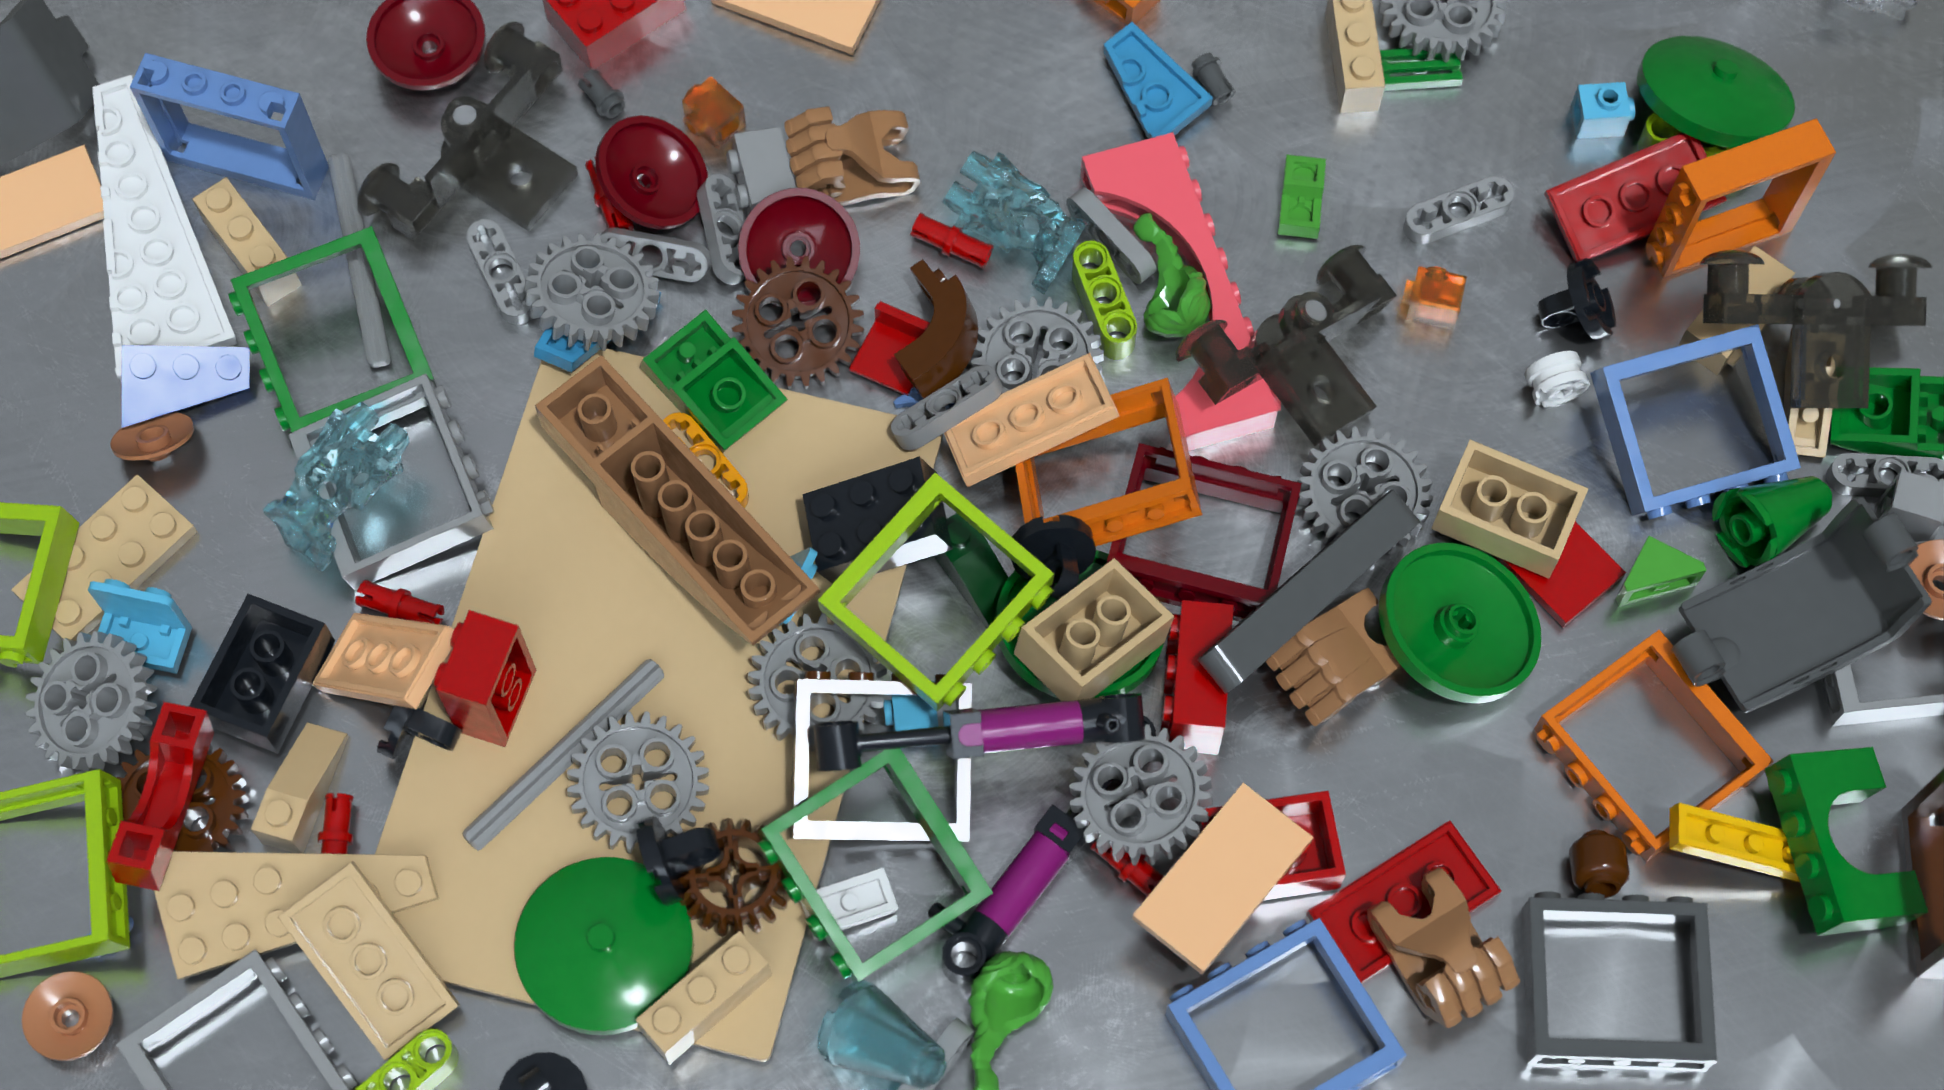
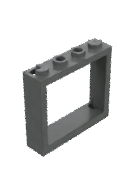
M1539 892L1534 894V897H1529L1522 908L1528 1065L1707 1071L1717 1062L1707 903H1693V898L1688 896L1669 897L1666 899V902L1649 901L1648 896L1637 894L1624 896L1622 900H1605V895L1599 893L1581 894L1578 896V899L1561 898V894L1557 892ZM1544 918L1689 923L1696 1043L1549 1038Z

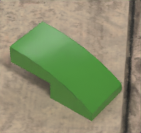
M1286 154L1278 235L1318 239L1326 159Z

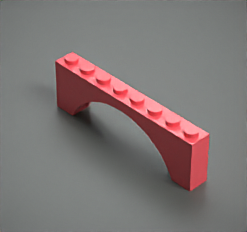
M1172 132L1082 156L1080 177L1084 188L1089 189L1112 214L1123 216L1136 222L1142 214L1151 213L1156 224L1167 235L1172 237L1173 243L1178 246L1179 255L1187 265L1203 273V278L1207 281L1206 291L1211 305L1208 314L1209 343L1207 351L1192 379L1175 396L1179 405L1188 451L1274 428L1277 413L1281 411V402L1276 388H1269L1265 376L1268 374L1265 357L1262 352L1256 353L1252 340H1254L1252 323L1248 316H1242L1238 306L1241 305L1238 286L1236 282H1229L1226 274L1228 270L1226 254L1222 247L1217 248L1213 239L1215 228L1212 217L1209 213L1204 214L1201 208L1202 193L1199 183L1196 179L1191 180L1187 170L1189 169L1187 151L1183 145L1178 146Z

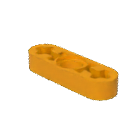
M680 412L668 415L663 421L671 430L676 427L680 431L686 430L688 442L692 445L689 449L696 457L710 455L716 460V465L710 472L717 479L722 476V481L729 490L736 489V500L745 508L748 504L749 493L747 483L741 474L690 415Z

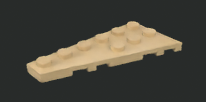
M173 851L160 891L154 890L177 979H186L236 963L255 949L262 955L297 944L278 919V916L352 861H354L392 914L438 900L439 896L428 858L425 855Z

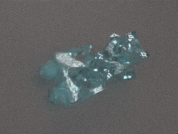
M972 151L960 173L977 183L976 189L972 191L955 181L942 203L959 215L954 224L955 227L980 234L1007 253L1013 247L1030 252L1039 267L1031 285L1040 293L1045 294L1088 223L1080 218L1072 217L1070 219L1062 211L1059 203L1049 198L1050 194L1042 185L1026 178L1004 154L998 152L995 158L991 160L987 156ZM1026 217H1032L1039 224L1038 234L1033 235L1024 228L1023 220ZM997 218L1003 230L996 227L992 220Z
M359 402L346 414L338 409L332 412L314 445L299 458L294 469L296 476L289 490L281 500L276 499L263 509L264 514L279 529L286 546L305 556L321 572L327 568L332 560V553L337 545L336 539L331 535L332 527L337 517L350 510L351 507L361 511L385 482L404 471L401 455L410 443L408 433L395 423H390L380 436L371 432L379 422L378 414L363 402ZM360 473L369 474L364 483L359 485L353 483ZM331 482L336 485L337 490L331 499H323L319 495V489L323 483Z

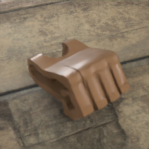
M828 106L807 109L800 115L785 122V131L789 137L786 140V148L791 157V170L797 176V188H808L823 192L842 206L875 198L905 196L914 192L921 184L918 166L914 162L899 160L883 148L898 145L909 130L906 116L901 111H868L854 116L842 125L836 126L832 124L833 117Z
M1369 588L1361 590L1310 621L1266 660V663L1273 671L1282 670L1276 676V680L1285 691L1295 688V691L1289 695L1291 701L1298 709L1306 706L1309 707L1304 713L1315 727L1340 712L1356 696L1371 686L1382 682L1402 667L1392 654L1389 646L1377 644L1368 636L1365 630V616L1371 608L1379 603V600Z
M1438 867L1426 872L1421 883L1422 892L1432 910L1428 917L1418 919L1400 915L1389 902L1382 901L1367 909V920L1420 1010L1445 1028H1451L1462 1020L1461 1014L1471 1018L1483 1010L1481 1002L1489 1006L1499 1001L1503 997L1499 988L1503 991L1511 990L1520 983V978L1516 972L1511 955L1499 937L1494 939L1490 937L1482 942L1470 921L1466 898L1450 876L1442 868Z

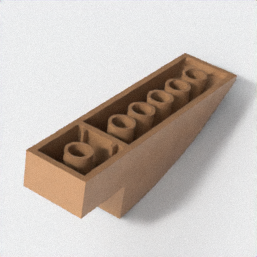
M602 355L535 405L542 428L592 481L601 506L675 581L750 645L754 646L820 593V588Z

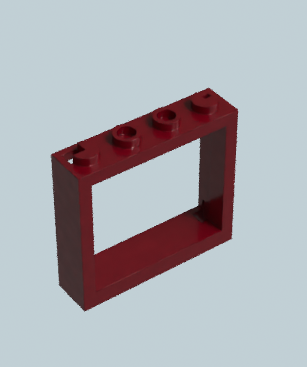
M1139 443L1125 495L1140 491L1143 479L1160 484L1179 479L1173 451L1161 446L1158 448ZM1190 456L1198 493L1280 513L1263 589L1123 554L1128 537L1112 542L1106 564L1115 558L1159 602L1181 607L1182 600L1234 605L1233 620L1240 622L1278 588L1302 483L1282 479V476H1270L1250 471L1242 466H1230L1210 461L1202 456Z

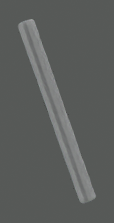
M346 153L333 154L328 158V165L342 236L344 237L363 230L364 225L349 155ZM363 247L346 253L366 358L370 367L379 368L380 366H387L391 360L374 275Z
M651 659L644 661L463 831L465 840L474 849L482 850L574 763L571 757L572 753L584 754L586 752L582 748L580 740L582 737L592 741L596 740L593 726L597 725L605 732L608 731L609 717L613 716L618 722L664 678L661 667Z

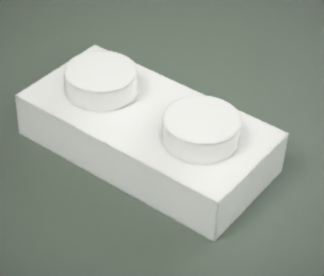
M884 867L816 889L841 930L895 913L899 909ZM800 901L806 918L811 916L802 901Z

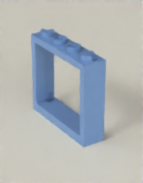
M145 53L130 85V89L167 161L307 199H316L329 165L300 93ZM181 105L279 130L286 148L189 123ZM273 112L283 114L282 120L271 119ZM183 143L187 144L184 153L178 152L179 146H182Z
M1758 324L1605 366L1590 373L1632 516L1647 512L1649 520L1673 513L1672 504L1685 501L1686 507L1689 509L1712 502L1709 495L1711 493L1722 490L1725 492L1729 489L1749 486L1748 483L1762 479L1763 484L1789 480L1787 472L1801 468ZM1741 348L1774 463L1653 496L1620 381Z
M1320 918L1307 924L1305 919L1294 923L1283 931L1285 938L1271 946L1268 941H1264L1245 953L1247 960L1232 967L1230 962L1213 970L1207 975L1210 981L1194 989L1192 984L1176 991L1169 997L1172 1003L1168 1004L1165 1012L1167 1020L1209 1089L1235 1090L1188 1013L1308 943L1313 942L1380 1048L1379 1051L1313 1090H1359L1401 1065L1407 1056Z

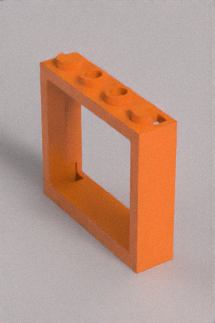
M1815 118L1681 167L1646 243L1647 257L1649 260H1654L1663 278L1792 232L1836 153L1818 119ZM1772 179L1763 198L1698 221L1706 202Z
M1168 377L1111 394L1110 396L1118 410L1119 417L1036 455L1040 456L1166 417L1179 479L1059 514L1081 519L1091 527L1096 546L1202 515L1179 405ZM1034 457L1015 465L1025 524L1039 517H1043L1044 523L1060 521L1059 515L1044 518Z
M1657 630L1544 713L1534 728L1537 732V740L1544 750L1549 754H1555L1565 765L1564 770L1570 781L1575 786L1583 787L1593 799V806L1597 813L1604 820H1611L1622 833L1621 838L1625 846L1633 854H1640L1645 862H1648L1669 846V827L1657 836H1654L1561 725L1646 663L1740 772L1695 807L1715 811L1765 773L1764 769L1774 762L1707 684L1694 687L1671 650L1673 647L1672 643L1660 630Z

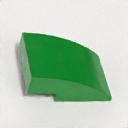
M706 309L643 358L640 366L681 413L690 415L723 452L788 400L735 337L730 338Z
M1839 367L1832 410L1831 444L1864 454L1935 457L1944 461V377L1920 376L1921 369Z

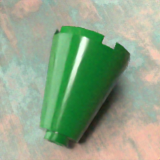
M1814 476L1729 489L1718 496L1714 501L1712 519L1713 521L1719 519L1722 532L1716 534L1719 543L1727 555L1739 566L1745 568L1750 566L1757 567L1779 556L1826 516L1832 508V492L1826 483Z

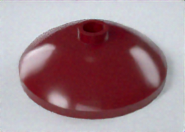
M385 0L376 9L369 22L366 42L374 66L387 80L408 89L433 90L457 82L475 67L485 47L486 31L482 15L471 0ZM429 49H436L432 53H425Z
M631 116L618 121L604 134L596 152V172L603 192L619 212L645 227L671 229L687 223L700 211L697 192L708 178V172L701 153L684 132L671 123L659 118Z
M789 188L767 196L751 210L740 232L738 255L746 279L756 284L760 282L756 272L758 268L769 275L772 273L771 261L775 260L779 267L783 269L786 268L788 256L792 257L795 267H801L805 256H808L810 268L813 269L816 268L821 260L825 261L824 273L829 275L833 270L839 269L840 274L837 283L841 284L848 280L852 281L856 273L860 258V240L853 219L835 199L813 189ZM800 240L806 246V250L801 256H795L791 253L790 247L794 241ZM808 287L801 290L797 298L802 304L810 306L816 304L821 295L816 289Z

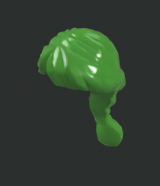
M1142 214L1133 226L1134 232L1141 241L1152 242L1156 245L1159 271L1158 286L1153 298L1146 306L1143 322L1150 332L1165 338L1186 337L1194 333L1207 320L1211 309L1210 298L1206 291L1207 281L1203 278V273L1197 271L1192 266L1184 265L1181 256L1178 255V246L1173 243L1172 237L1167 235L1156 224L1152 214Z
M1003 951L997 953L984 963L978 977L973 979L971 996L968 999V1004L971 1007V1022L976 1029L975 1041L971 1044L972 1053L970 1055V1060L973 1064L972 1069L975 1071L973 1090H999L998 1077L990 1065L994 1052L1000 1047L1005 1037L1036 1018L1051 1001L1054 988L1051 971L1043 960L1023 951Z

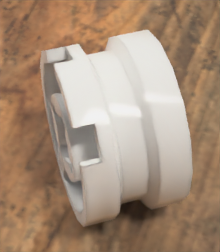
M1561 351L1550 354L1532 363L1525 370L1524 376L1529 387L1534 388L1532 397L1537 406L1541 405L1540 402L1543 408L1564 404L1582 395L1589 388L1590 382L1586 373L1580 371L1582 362L1577 352Z

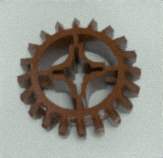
M727 818L725 820L726 830L718 832L715 823H710L708 828L715 831L720 851L724 850V858L719 865L707 868L706 873H701L704 865L682 873L684 876H680L679 880L685 887V899L680 901V904L682 906H691L687 912L690 920H697L703 916L701 927L705 931L710 930L717 922L719 936L725 937L729 926H734L736 933L740 930L744 935L743 925L751 923L752 930L755 933H759L761 931L759 921L761 917H764L769 923H774L776 915L771 908L785 910L787 907V901L781 896L787 895L781 884V881L786 876L779 865L775 863L770 866L768 863L767 866H759L758 862H746L739 855V848H746L764 858V854L757 843L762 840L758 832L765 825H760L752 833L750 820L744 819L740 829H735L733 820ZM733 860L735 861L737 871L740 872L738 883L736 884L737 895L734 894L733 886L729 883L731 872H733ZM763 882H769L764 893L756 901L745 906L747 893L754 888L762 887ZM710 889L711 893L719 892L727 895L731 908H724L711 903L703 896L700 890Z

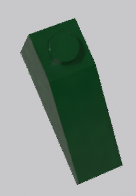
M955 513L947 518L953 550L934 555V557L987 629L995 620L999 596L1009 577L985 537L959 514Z

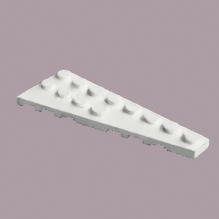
M131 75L93 87L95 124L99 147L98 162L101 173L100 188L104 211L103 226L106 264L110 287L109 303L113 326L112 341L115 351V372L120 384H122L121 345L230 347L237 344L234 332L162 151L130 89L133 81Z

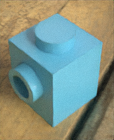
M1625 82L1578 85L1571 103L1576 139L1622 137L1629 121H1633L1635 117L1633 97H1628Z
M891 696V700H885L886 726L894 725L895 731L939 727L937 711L921 697Z

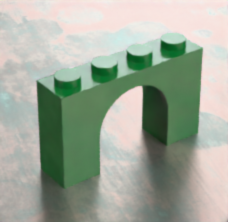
M1873 747L1789 754L1764 769L1768 780V787L1779 814L1781 827L1789 845L1795 871L1799 877L1817 936L1902 926L1928 913L1915 870L1885 874L1863 872L1844 859L1837 850L1830 835L1828 816L1831 805L1859 803L1887 788Z

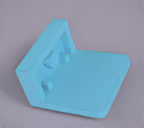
M105 579L104 583L91 581L88 592L104 611L98 631L123 637L124 641L135 644L137 646L135 652L144 654L147 657L142 666L177 674L192 626L182 613V610L171 598L172 595L154 587H148L145 591L130 589L128 584L114 579Z

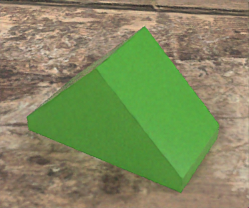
M1648 536L1615 600L1619 607L1697 586L1706 572V567L1703 562Z

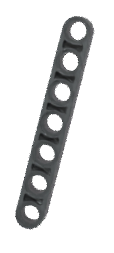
M1393 489L1390 490L1198 658L1199 663L1224 693L1227 694L1250 676L1420 523L1419 519Z

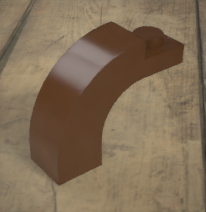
M922 259L910 267V270L921 291L934 306L933 318L928 328L919 338L895 353L894 356L906 378L922 399L959 377L967 367L977 344L978 320L973 305L957 275L947 280L939 268L933 272Z

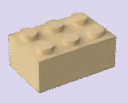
M1470 439L1431 529L1549 579L1559 561L1589 488Z
M1114 558L1022 626L1014 655L1062 702L1092 699L1165 643L1174 615Z

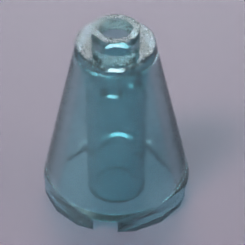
M866 980L854 981L840 992L837 997L843 1000L836 1012L828 1009L818 1033L817 1049L819 1054L826 1057L825 1060L833 1066L919 1089H925L931 1084L934 1085L940 1081L946 1070L944 1049L878 986Z

